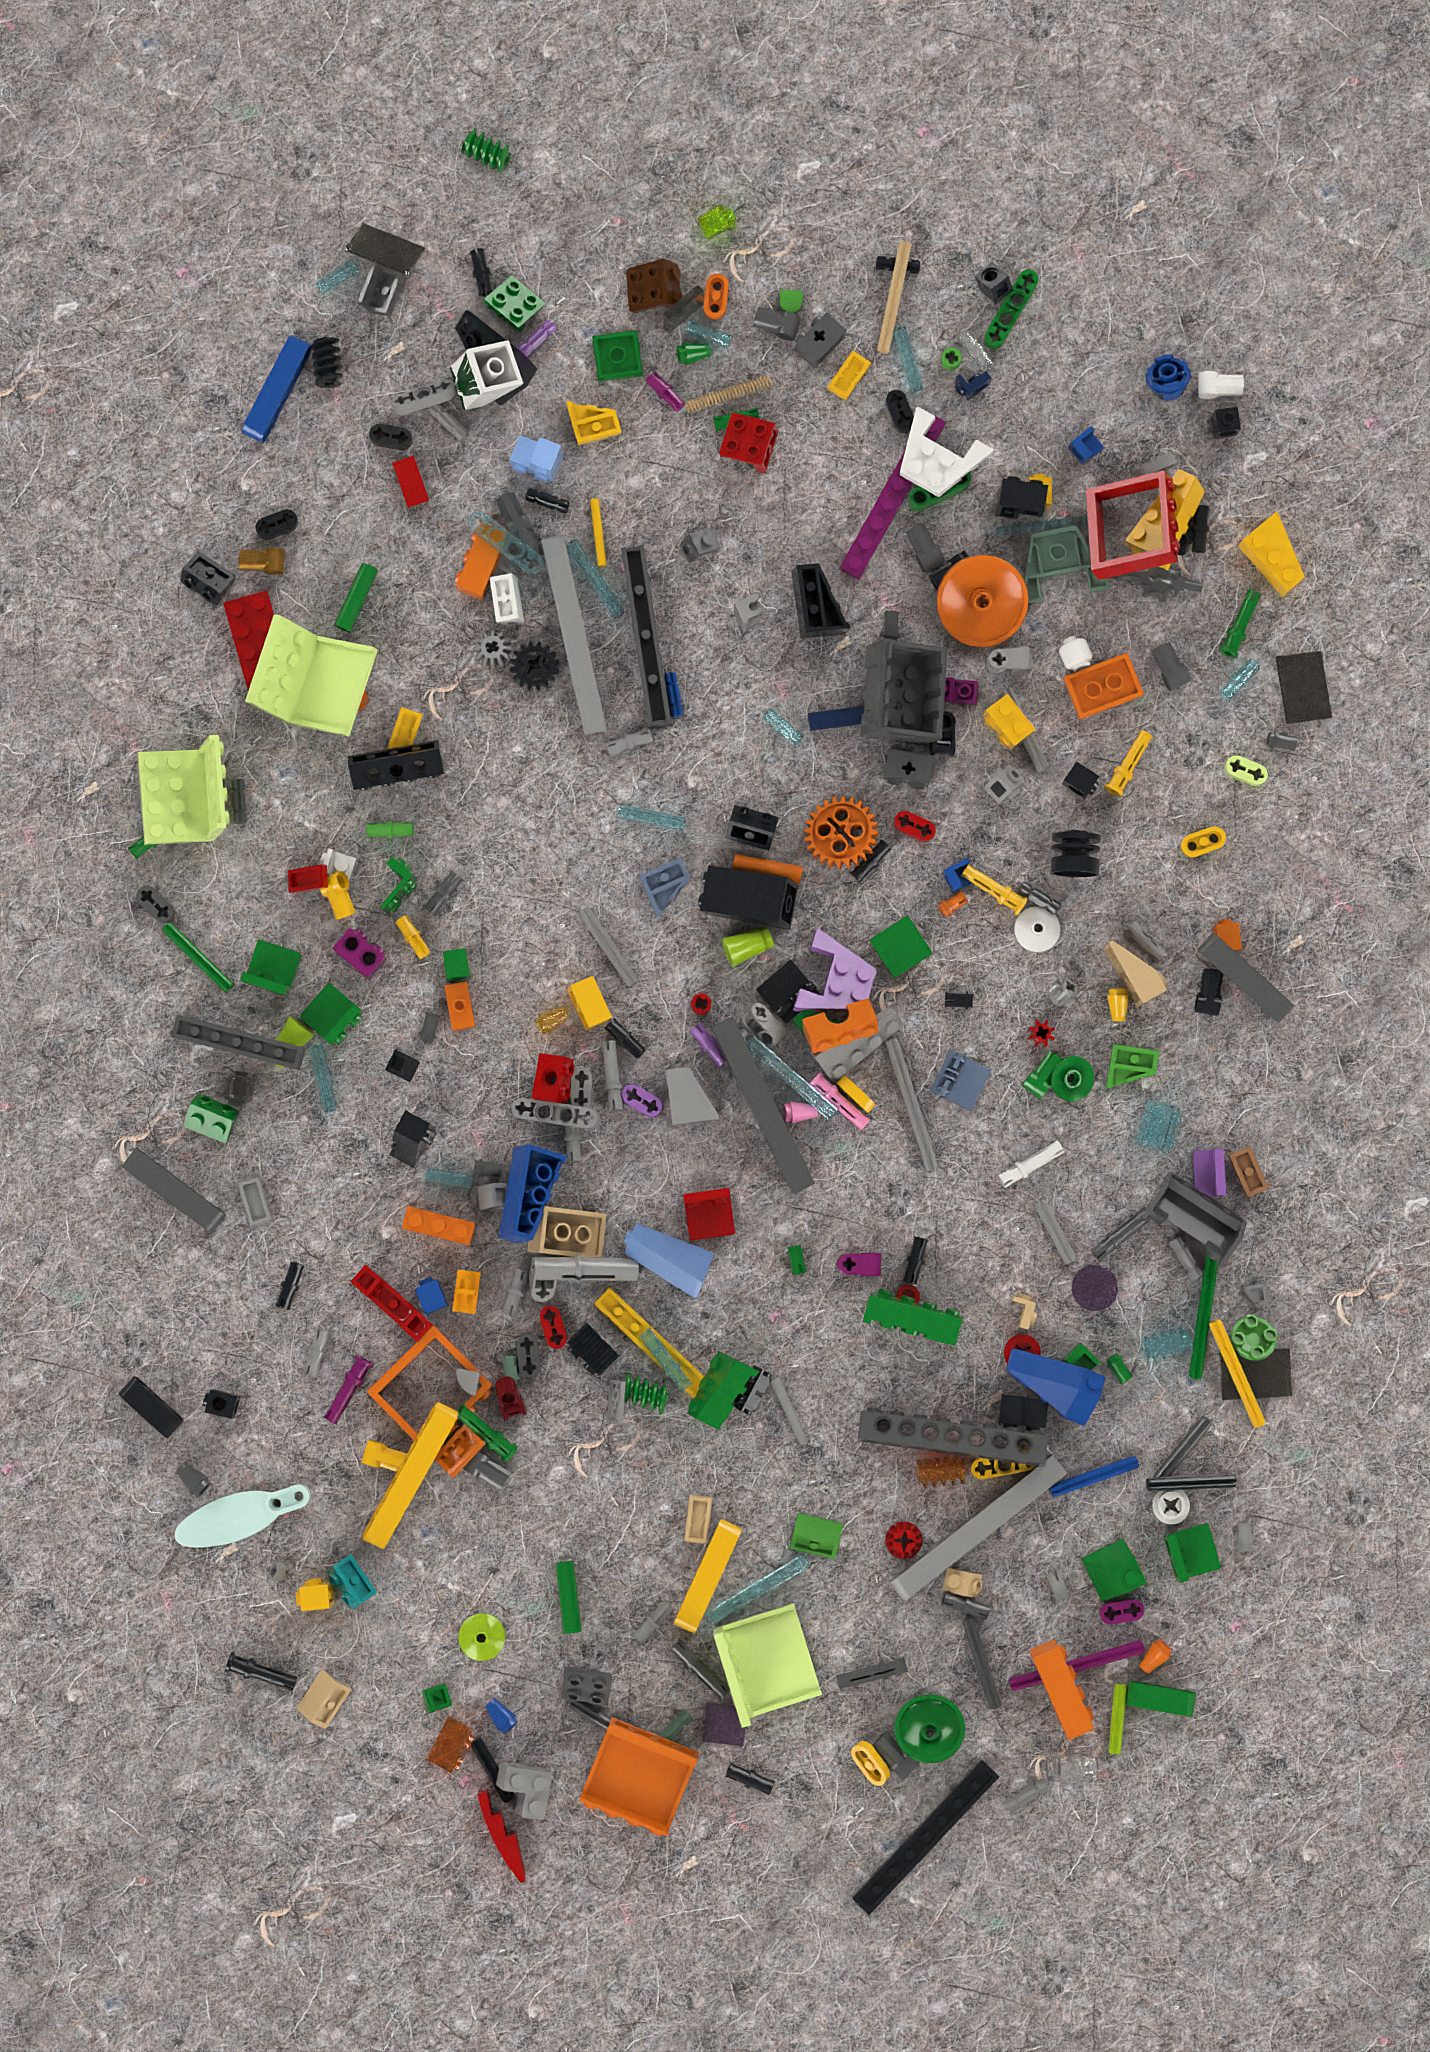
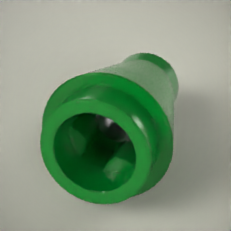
M682 343L676 348L679 364H685L686 366L701 359L711 357L709 343Z

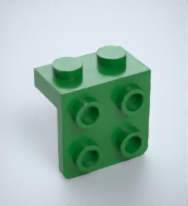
M391 857L386 863L392 871L403 879L380 906L387 914L391 911L393 913L397 911L402 904L400 900L405 894L410 895L417 886L415 882L418 879L410 872L412 868L400 857L398 860Z
M327 984L305 1008L300 1017L334 1047L336 1044L340 1045L347 1037L346 1032L351 1027H356L363 1018L361 1015L364 1012L332 984Z

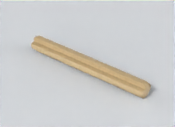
M900 241L877 348V352L883 354L889 353L911 250V243L907 241Z

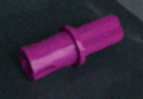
M656 371L647 377L646 383L656 391L659 399H664L676 412L684 407V402L672 390L673 386L668 385Z

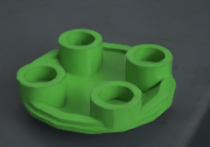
M1253 1314L1240 1319L1232 1328V1346L1243 1358L1255 1361L1265 1359L1274 1351L1276 1346L1277 1331L1266 1320Z

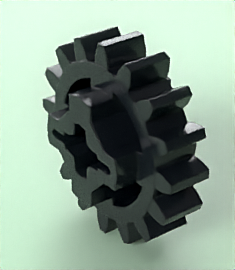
M529 641V647L525 648L521 644V652H513L517 658L510 659V663L515 665V667L510 668V672L516 673L513 680L514 682L520 680L519 686L521 688L527 685L528 691L531 692L532 688L536 687L539 692L542 685L549 688V680L551 682L556 681L553 674H559V669L554 666L559 665V660H553L556 653L555 651L549 653V645L542 648L540 641H538L537 646H533V643ZM532 652H537L536 655H531V656H528V655H527V654L532 653ZM546 658L550 662L549 670H547V668L544 667V662L546 661ZM520 662L522 663V665L525 666V671L523 672V675L520 673L519 670ZM538 662L539 669L534 668L531 670L530 664L535 665ZM537 677H541V678H542V679L537 680V681H532L533 678H537Z

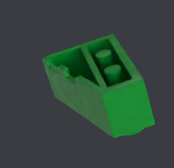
M718 1351L710 1361V1368L706 1376L700 1381L696 1396L690 1401L687 1414L719 1430L735 1407L732 1403L737 1395L745 1393L747 1388L744 1385L751 1376L756 1377L759 1371Z

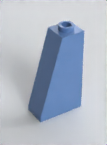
M638 1223L635 1224L633 1231L628 1230L623 1242L627 1244L624 1254L685 1293L697 1298L714 1253Z

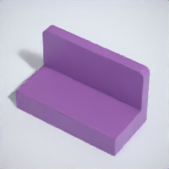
M1224 1149L1193 1151L1194 1186L1209 1196H1225Z

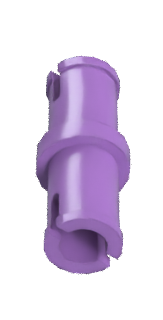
M701 1022L689 1031L702 1046L701 1050L703 1052L706 1051L717 1067L726 1061L715 1038L710 1036Z

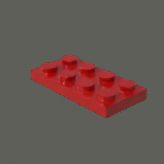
M267 590L223 603L248 691L274 616Z

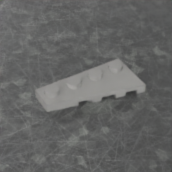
M891 1007L876 1015L879 1033L867 1038L863 1037L854 1040L846 1045L841 1044L832 1047L824 1052L814 1054L812 1051L810 1052L833 1084L904 1026L897 1013Z

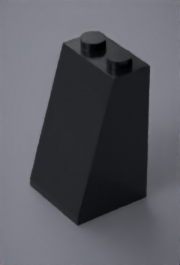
M708 865V869L703 875V894H700L698 901L701 912L707 915L786 930L791 929L798 884L788 877Z

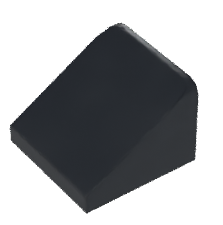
M394 1050L385 1070L411 1082L420 1061L398 1050Z

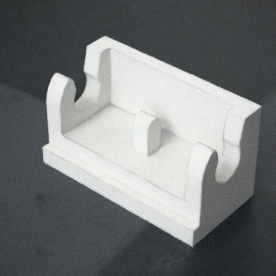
M512 573L490 577L496 622L502 625H508V622L524 623L518 578Z

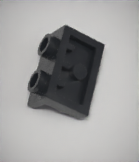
M198 551L182 568L180 581L187 588L193 589L202 595L205 600L218 605L221 601V596L233 584L236 576Z

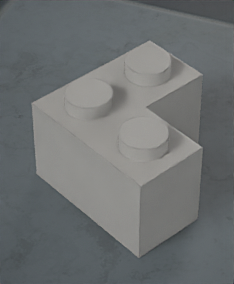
M500 1761L496 1785L503 1791L517 1792L514 1812L523 1818L544 1820L553 1773L545 1767Z

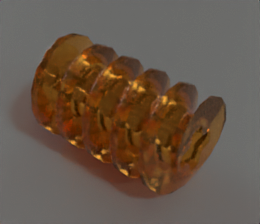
M953 1456L952 1463H950L948 1457H944L942 1464L939 1458H935L933 1465L927 1458L925 1459L924 1466L917 1459L916 1474L918 1485L921 1482L924 1489H926L928 1482L931 1481L933 1487L936 1488L937 1482L940 1480L942 1486L945 1487L949 1479L952 1486H955L956 1479L958 1478L961 1485H964L965 1469L963 1457L960 1462L957 1456Z

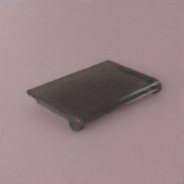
M362 223L345 248V251L407 276L410 275L425 250L423 246Z
M1321 651L1275 657L1286 724L1332 718Z
M1289 1348L1274 1349L1267 1358L1258 1361L1243 1358L1235 1351L1255 1398L1292 1396ZM1219 1352L1222 1400L1241 1399L1221 1352Z

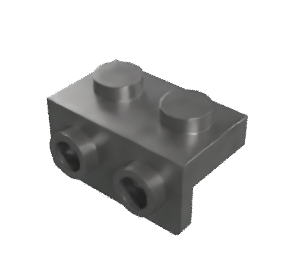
M373 262L360 293L358 304L369 313L391 317L406 275L402 271L386 269Z

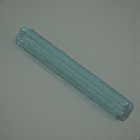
M578 540L570 541L567 544L568 550L613 618L621 617L624 614V609Z

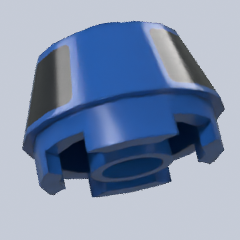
M1172 354L1155 358V363L1147 369L1146 383L1156 397L1164 401H1173L1180 398L1191 379V371L1186 361L1174 358Z

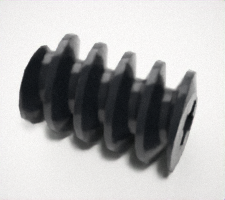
M322 337L314 340L311 344V349L314 351L312 358L315 360L313 367L316 369L314 376L316 377L315 385L317 387L333 388L342 384L337 382V380L343 378V374L336 373L337 370L342 369V365L335 364V362L341 360V356L334 355V353L340 351V347L333 346V344L339 342L338 338Z

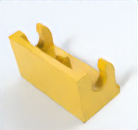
M593 976L568 987V994L586 1031L612 1018Z

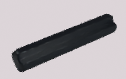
M479 1737L473 1740L470 1746L504 1803L511 1801L515 1797L514 1792L503 1791L496 1785L499 1767L482 1738Z

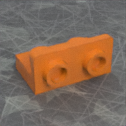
M464 1424L440 1448L434 1460L451 1477L455 1478L486 1443Z

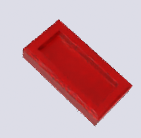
M320 864L288 870L289 893L328 888L327 865Z

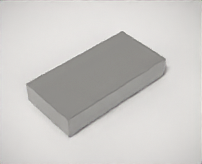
M260 1176L237 1183L250 1228L273 1221Z

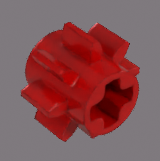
M1035 1020L1036 1027L1027 1028L1032 1032L1027 1040L1033 1039L1035 1041L1034 1047H1037L1039 1043H1043V1046L1046 1048L1048 1047V1039L1051 1041L1055 1040L1051 1036V1032L1055 1030V1027L1049 1028L1047 1026L1048 1020L1044 1024H1040L1038 1020ZM1038 1028H1040L1041 1031L1047 1032V1034L1044 1036V1039H1042L1041 1036H1036V1033L1039 1031Z

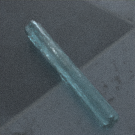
M752 1035L745 1042L753 1054L827 1119H831L837 1113L836 1107L755 1036Z
M804 1554L800 1555L707 1611L706 1617L711 1624H715L810 1566L808 1559Z

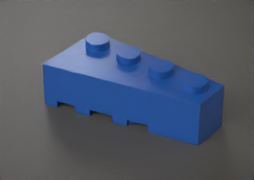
M530 1144L513 1149L499 1238L518 1244L533 1240L544 1214L542 1212L544 1206L550 1200L552 1195L550 1192L554 1182H557L559 1178V1170L561 1165L565 1163L567 1156Z

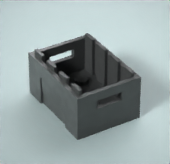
M882 639L866 646L865 669H867L860 737L916 745H926L942 739L948 648L890 639ZM896 680L901 681L902 685L900 688L896 687ZM895 702L899 703L900 709L898 711L894 709L893 705Z

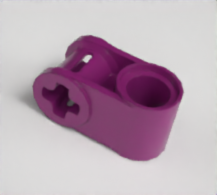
M881 1253L843 1254L837 1259V1269L846 1275L881 1276ZM847 1257L854 1264L853 1267H849V1271H846V1267L842 1266V1262H845Z

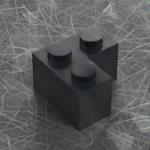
M1009 476L1007 479L1003 478L998 491L995 516L1018 519L1019 514L1042 517L1045 511L1048 485H1044L1039 480H1030V482L1020 481V478Z

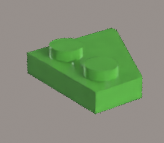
M1113 1043L1106 1088H1113L1116 1085L1129 1083L1139 1078L1156 1074L1160 1051Z

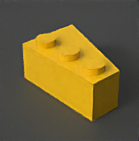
M1277 511L1246 536L1238 546L1282 597L1295 588L1305 577Z

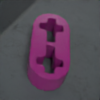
M1136 1599L1107 1602L1099 1609L1100 1618L1107 1624L1136 1621L1144 1614L1143 1604ZM1132 1603L1139 1607V1611H1136L1135 1616H1132L1130 1612L1124 1613L1123 1609L1131 1608ZM1108 1607H1111L1114 1611L1120 1610V1614H1114L1111 1620H1109V1617L1104 1616V1612L1108 1611Z

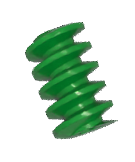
M474 128L467 135L462 145L461 153L466 151L467 157L474 155L475 161L482 159L483 165L490 163L491 169L498 167V172L503 173L512 155L508 152L509 145L506 144L501 149L500 140L494 145L492 144V136L486 141L484 140L485 133L482 132L478 137L476 136L477 128Z
M628 1373L624 1380L626 1382L624 1402L627 1403L632 1398V1405L635 1406L640 1400L641 1408L643 1409L649 1403L650 1411L652 1412L658 1406L659 1414L662 1415L669 1396L667 1386L663 1385L658 1390V1382H654L649 1387V1379H645L640 1384V1376H636L631 1381V1373Z

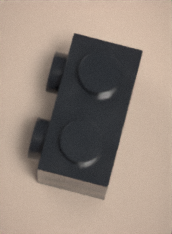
M734 805L725 839L769 851L779 817L755 811L748 807Z

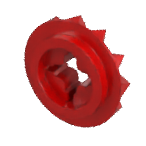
M1026 1334L1013 1336L1004 1346V1358L1007 1363L1011 1349H1017L1015 1345L1022 1349L1030 1346L1027 1352L1041 1356L1038 1342Z
M906 1521L897 1522L892 1525L885 1537L888 1551L899 1559L913 1558L920 1551L923 1543L922 1534L918 1527ZM904 1530H906L907 1538L914 1540V1542L906 1544L905 1551H903L901 1543L894 1541V1539L902 1538Z

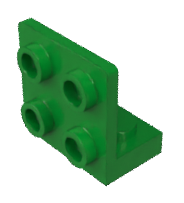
M258 940L247 973H242L240 981L288 997L302 954Z
M1205 1523L1163 1535L1177 1582L1189 1581L1190 1577L1221 1568L1209 1524Z

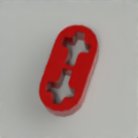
M901 811L894 818L896 830L916 840L929 842L935 836L936 829L932 822L909 811ZM904 816H907L908 822L914 824V826L905 825V827H901V822L898 819H903ZM925 825L928 826L931 835L921 836L922 832L916 829V826L924 828Z
M546 1306L540 1312V1321L546 1342L551 1348H562L567 1342V1334L561 1313L555 1306ZM548 1309L557 1314L553 1318L555 1326H551L550 1321L544 1319ZM553 1328H556L558 1335H563L560 1345L550 1341V1338L553 1337Z

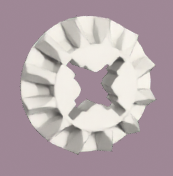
M1182 1490L1158 1491L1152 1500V1511L1161 1522L1177 1524L1183 1521L1189 1513V1499ZM1178 1498L1174 1504L1178 1513L1171 1509L1165 1511L1167 1505L1163 1499L1173 1501Z

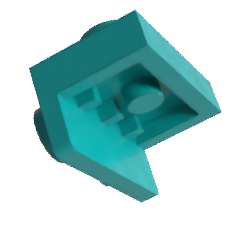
M352 1554L327 1570L329 1581L334 1587H338L342 1593V1600L347 1606H351L353 1610L377 1593Z

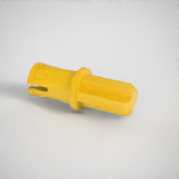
M408 915L399 918L395 924L406 938L405 942L411 945L419 959L427 957L430 954V950L421 938V932L417 931Z

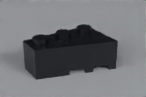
M820 564L796 565L791 574L800 638L845 635L850 626L840 611V605L836 602L831 592V587Z
M405 1110L394 1130L392 1141L396 1143H392V1150L389 1155L414 1168L427 1144L431 1145L437 1133L434 1130L436 1127Z

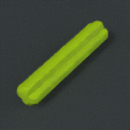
M1120 1683L1114 1685L1108 1752L1111 1754H1120L1122 1746L1127 1685Z

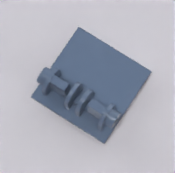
M949 1050L930 1092L972 1111L991 1069L966 1058L965 1055L959 1052L956 1053Z

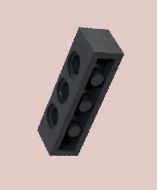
M439 740L348 756V768L353 790L365 791L374 786L382 785L387 787L396 782L404 781L409 783L419 778H436L444 774ZM418 760L425 762L420 766L414 764ZM395 764L402 766L398 770L391 768V766ZM373 768L379 770V772L375 774H372L368 771Z

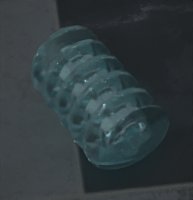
M1183 1326L1178 1328V1334L1174 1329L1169 1330V1336L1165 1331H1161L1160 1339L1156 1333L1151 1335V1341L1147 1336L1142 1337V1349L1148 1365L1149 1358L1158 1363V1356L1160 1355L1164 1361H1167L1168 1353L1175 1359L1176 1351L1185 1356V1349L1187 1348L1191 1354H1194L1190 1335Z

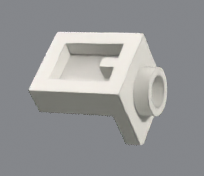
M330 848L327 853L322 854L320 864L327 865V874L331 875L342 871L347 875L349 881L357 862L356 858L335 852Z

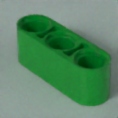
M970 471L963 476L966 479L964 484L956 483L940 497L920 486L915 487L909 496L908 503L910 508L916 512H921L968 489L971 481ZM922 495L925 498V502L917 503L913 497Z
M1129 1681L1126 1705L1193 1717L1196 1692Z

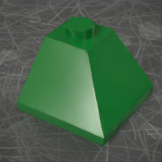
M1123 1538L1081 1558L1101 1601L1128 1593L1147 1583L1137 1561Z

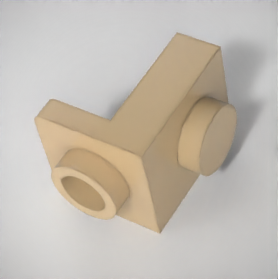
M1018 1293L1017 1297L1012 1296L1010 1300L1023 1304L1017 1327L1029 1330V1326H1034L1037 1313L1034 1312L1036 1303L1031 1301V1296Z
M948 1567L943 1591L966 1597H977L982 1588V1575Z

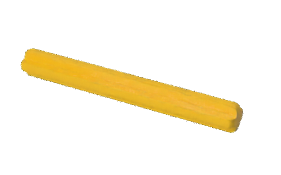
M1219 1319L1209 1323V1327L1255 1428L1261 1427L1266 1424V1421L1222 1321Z

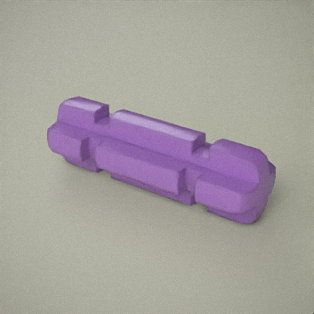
M550 320L545 321L542 324V328L539 327L526 339L527 342L521 343L518 349L528 356L532 353V349L535 350L548 338V334L551 335L556 331V326Z

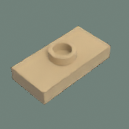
M689 1495L684 1542L707 1544L713 1497Z

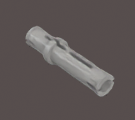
M616 1040L603 1041L606 1076L604 1089L607 1091L608 1111L623 1110L621 1098L623 1086L619 1079Z

